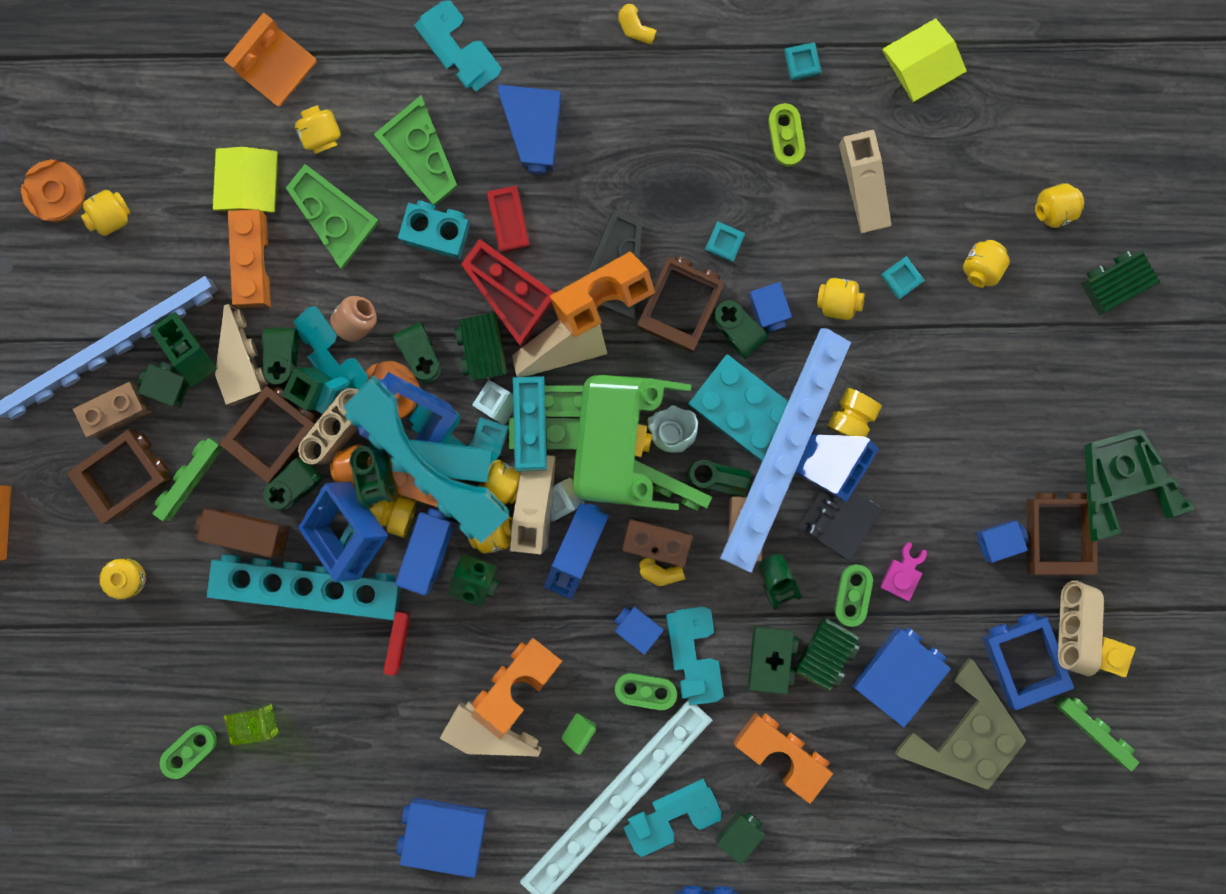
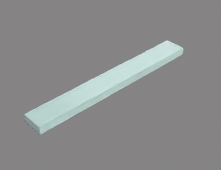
M687 700L521 879L520 884L531 894H553L712 722V719L699 706H689V701Z

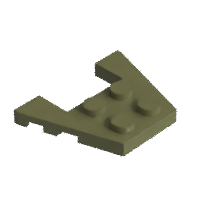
M968 658L952 681L977 700L937 751L911 731L894 753L905 760L989 790L1025 744L1026 739L977 664Z

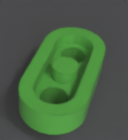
M854 564L846 567L840 577L834 612L837 620L849 627L860 625L867 616L873 577L871 572L862 565ZM854 574H858L861 577V582L857 586H853L850 582ZM847 605L855 607V613L852 616L845 614V607Z
M625 673L618 678L615 684L617 698L626 705L666 710L672 707L677 699L675 685L666 678L638 673ZM627 683H634L637 688L634 693L629 694L625 691L624 687ZM658 688H664L667 691V695L665 698L659 699L655 696V691Z
M196 725L186 731L162 754L160 758L162 773L168 778L179 779L193 770L216 746L217 738L213 729L206 725ZM198 735L205 737L206 743L204 746L197 743ZM175 756L182 758L183 765L181 767L174 764Z

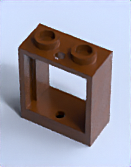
M676 256L675 259L668 257L654 287L655 293L650 296L637 324V328L693 353L725 282L720 281L721 276L711 270L704 269L701 272L692 268L693 263L685 258ZM671 272L713 290L692 336L650 317Z
M265 386L219 444L267 483H271L280 475L286 466L297 456L301 441L316 424L314 419L317 417L310 410L306 411L301 407L298 409L289 399L282 396L284 389L280 386H277L275 389ZM270 399L304 425L272 466L238 440Z
M125 431L66 473L101 524H112L171 482L167 475L170 472L169 468L160 457H154L149 449L152 447V444L142 432ZM129 444L153 479L113 506L89 471Z
M1036 493V499H1027V535L1029 542H1027V573L1034 575H1098L1097 541L1091 542L1087 493H1067V499H1055V493ZM1039 507H1081V561H1040Z
M204 509L203 514L198 515L195 523L198 541L267 557L284 555L290 525L222 509Z
M629 519L622 551L685 567L692 535ZM657 547V552L652 553V548Z

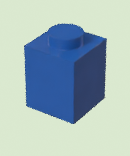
M780 282L749 293L748 297L757 323L763 329L768 328L769 333L787 327L785 322L789 321L792 315Z
M1007 521L975 532L985 562L993 563L1028 551L1025 544L1029 542L1028 535L1024 526L1019 525L1018 521Z
M635 605L630 610L625 607L614 620L618 624L615 632L644 655L664 631L659 624Z

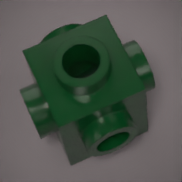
M462 554L453 573L447 595L482 608L487 596L493 598L499 580L494 579L498 566Z

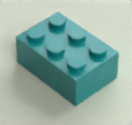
M727 354L687 406L756 460L763 462L788 401Z

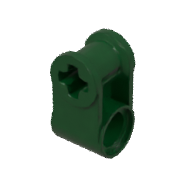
M724 301L714 309L712 313L713 324L726 337L734 350L744 359H747L769 339L764 329L735 301ZM721 309L725 312L730 309L734 313L731 316L732 321H722L723 312Z
M421 321L393 335L402 356L406 359L412 373L420 381L432 383L439 379L442 373V366ZM424 361L434 364L430 367L431 372L427 375L420 371L423 369L422 363Z
M264 328L262 336L264 352L263 375L270 383L286 388L294 368H297V354L299 351L298 329ZM281 367L286 369V373L280 374V378L275 376V371H280Z
M368 446L355 448L350 455L349 462L355 482L356 497L360 506L367 510L373 508L374 504L385 500L388 502L395 501L398 497V490L387 452L383 449L379 450L378 448ZM371 455L372 463L368 467V458Z
M298 456L286 466L280 475L266 486L263 492V500L272 509L286 511L315 489L324 477L312 464L305 463ZM276 490L282 492L285 491V493L282 495L285 499L283 503L278 501L274 502V500L277 498L275 494Z
M773 554L760 562L758 569L764 584L763 588L773 610L778 609V605L796 598L799 600L802 598L798 584L783 555Z

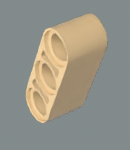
M348 388L343 390L304 437L298 449L302 461L307 464L320 465L330 463L333 460L334 454L341 451L358 430L345 416L347 411L343 407L359 389ZM336 419L341 424L338 434H335L332 428ZM317 443L321 446V454L318 458L315 457L313 452L314 446Z
M1074 580L1068 582L1061 593L1058 662L1064 669L1084 676H1092L1098 672L1102 661L1104 597L1099 589Z

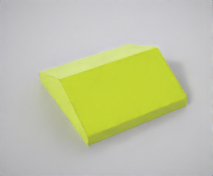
M937 19L930 21L882 49L912 102L919 100L967 71L954 39Z
M249 147L216 149L213 210L239 211L259 209L263 213H275L278 152Z

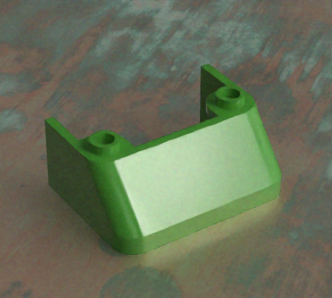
M594 375L588 378L583 387L573 489L577 497L586 501L678 510L679 504L652 501L653 485L651 480L646 475L633 473L639 410L650 411L656 409L662 402L663 391H691V385L649 378Z

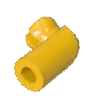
M632 4L624 5L618 14V20L624 34L629 38L652 45L657 30L641 25L636 6Z
M648 557L642 559L639 564L641 576L656 586H664L685 579L682 567L679 565L663 569L656 565L655 559Z

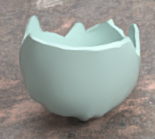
M672 405L668 409L656 412L647 419L653 443L665 452H683L696 439L698 420L695 413L690 410H683Z

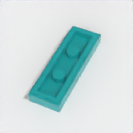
M544 376L514 377L515 471H547Z
M409 439L412 447L422 459L448 478L487 482L491 449ZM393 464V469H392V471L401 472V471Z

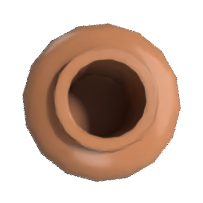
M349 296L334 309L330 322L333 330L339 337L349 342H357L373 329L377 322V315L374 306L369 300L359 296Z

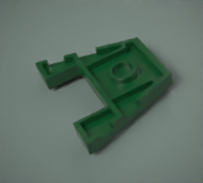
M1142 429L1084 445L1091 542L1122 533L1111 501L1155 488L1166 519L1195 510L1190 499L1185 500L1178 490L1181 486L1175 477L1170 478L1162 467V458Z

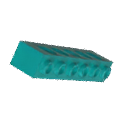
M222 554L221 559L211 560L207 598L394 620L395 612L399 610L401 587L395 585L394 574L376 573V578L363 577V573L359 580L339 582L343 585L344 593L341 598L337 599L330 594L329 588L334 580L324 566L314 565V570L302 569V563L286 561L283 562V567L272 566L270 559L253 558L252 563L240 562L241 556ZM241 570L247 571L250 575L251 581L247 587H242L238 583L237 577ZM272 574H276L281 578L282 585L278 591L272 590L268 585V579ZM303 577L308 578L313 584L312 592L309 595H305L299 590V582ZM364 585L371 586L375 591V597L372 602H365L360 596V590Z

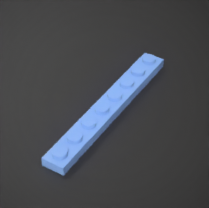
M202 277L0 400V417L13 420L24 415L27 412L26 407L34 402L39 404L50 399L54 395L52 391L62 385L63 387H68L75 384L81 379L79 375L88 369L95 371L107 363L106 359L115 353L121 355L132 349V343L139 338L147 339L152 337L153 334L149 329L173 312H176L180 318H183L187 314L185 310L194 305L199 307L213 299L212 294L218 291L216 285L210 278Z
M821 328L720 558L745 571L752 572L851 344L850 341L829 329Z

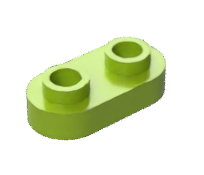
M782 103L772 109L768 124L776 161L783 166L791 167L797 165L802 160L805 154V143L798 110L791 104ZM786 117L789 120V124L781 126L778 119ZM791 147L794 150V155L786 156L783 149Z

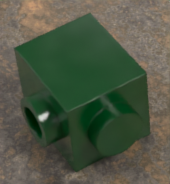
M161 362L159 367L149 364L148 368L144 369L139 376L138 386H140L138 393L181 408L190 384L182 375L177 374L178 370L170 364Z
M315 367L294 368L282 396L306 411L316 410L324 383L333 380V378Z
M738 810L715 838L716 844L742 865L765 837L763 830L760 828L763 823L752 813L748 812L744 815Z

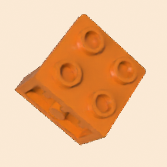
M264 12L224 59L235 73L277 107L282 106L317 63L314 56L280 30L274 20Z

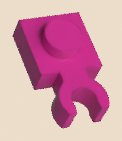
M909 542L905 543L902 547V562L892 560L880 585V588L907 601H910L923 574L915 570L917 564L922 563L927 556V551L921 549L918 557L912 558L909 555L912 544Z

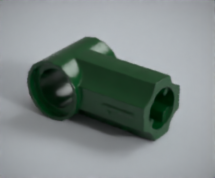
M700 460L689 466L687 479L695 488L746 497L751 471L712 463L708 460ZM698 466H704L709 470L710 477L706 483L698 482L694 476Z

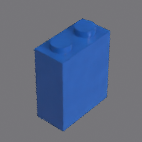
M896 627L852 682L851 686L905 728L951 668L944 663L947 657L934 647H931L930 650L920 644L923 638L912 629L907 627L903 631Z
M414 797L410 805H405L403 810L402 824H407L405 837L399 836L396 855H401L400 865L475 878L487 809Z

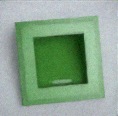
M577 713L562 735V740L578 755L582 754L594 735L597 726L589 719Z

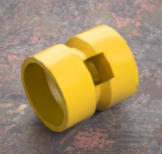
M846 388L838 403L841 410L833 412L826 427L840 436L866 437L870 431L867 424L868 422L875 421L882 405L856 390Z
M400 495L395 501L388 502L385 500L376 503L369 510L382 527H386L387 533L405 538L416 511L417 500Z

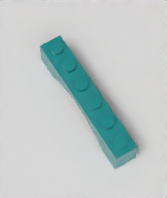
M375 376L346 402L343 408L347 411L345 413L347 419L358 428L362 426L370 434L368 438L379 450L385 448L393 456L391 459L392 463L401 472L405 473L408 471L416 479L414 484L425 495L430 493L438 501V508L447 517L450 518L453 515L461 523L459 527L471 540L476 538L482 543L509 517V509L488 488L470 486L454 481L436 471L422 459L412 447L404 432L398 413L397 398Z

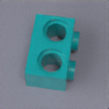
M417 201V205L408 203L398 236L400 242L461 260L471 225L468 219H464L465 214L452 209H447L446 213L436 211L435 205L424 201ZM419 217L428 219V226L423 231L413 230V223ZM447 226H456L458 228V235L452 240H446L442 237L443 230Z

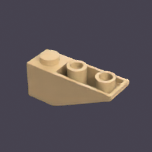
M874 129L843 137L839 143V148L861 234L891 227L882 159Z
M227 304L224 305L216 365L218 369L215 376L226 405L235 406L257 398L265 388V385L269 383L263 375V368H258L254 357L258 355L253 340L251 338L247 339L243 328L247 327V323L240 309L236 310V307Z
M558 320L513 354L512 358L517 377H525L606 355L607 350L600 324L574 338Z
M547 455V471L521 472L512 521L510 551L542 554L549 547L556 456Z
M468 701L467 704L461 702L440 737L443 741L466 754L539 756L542 749L537 745L539 741L525 732H522L520 736L509 729L501 740L471 717L476 709L472 706L473 702Z

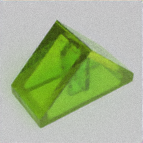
M272 703L224 715L231 746L267 741L279 734Z

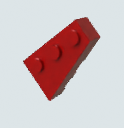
M479 239L461 265L522 348L553 305L550 295L555 292Z

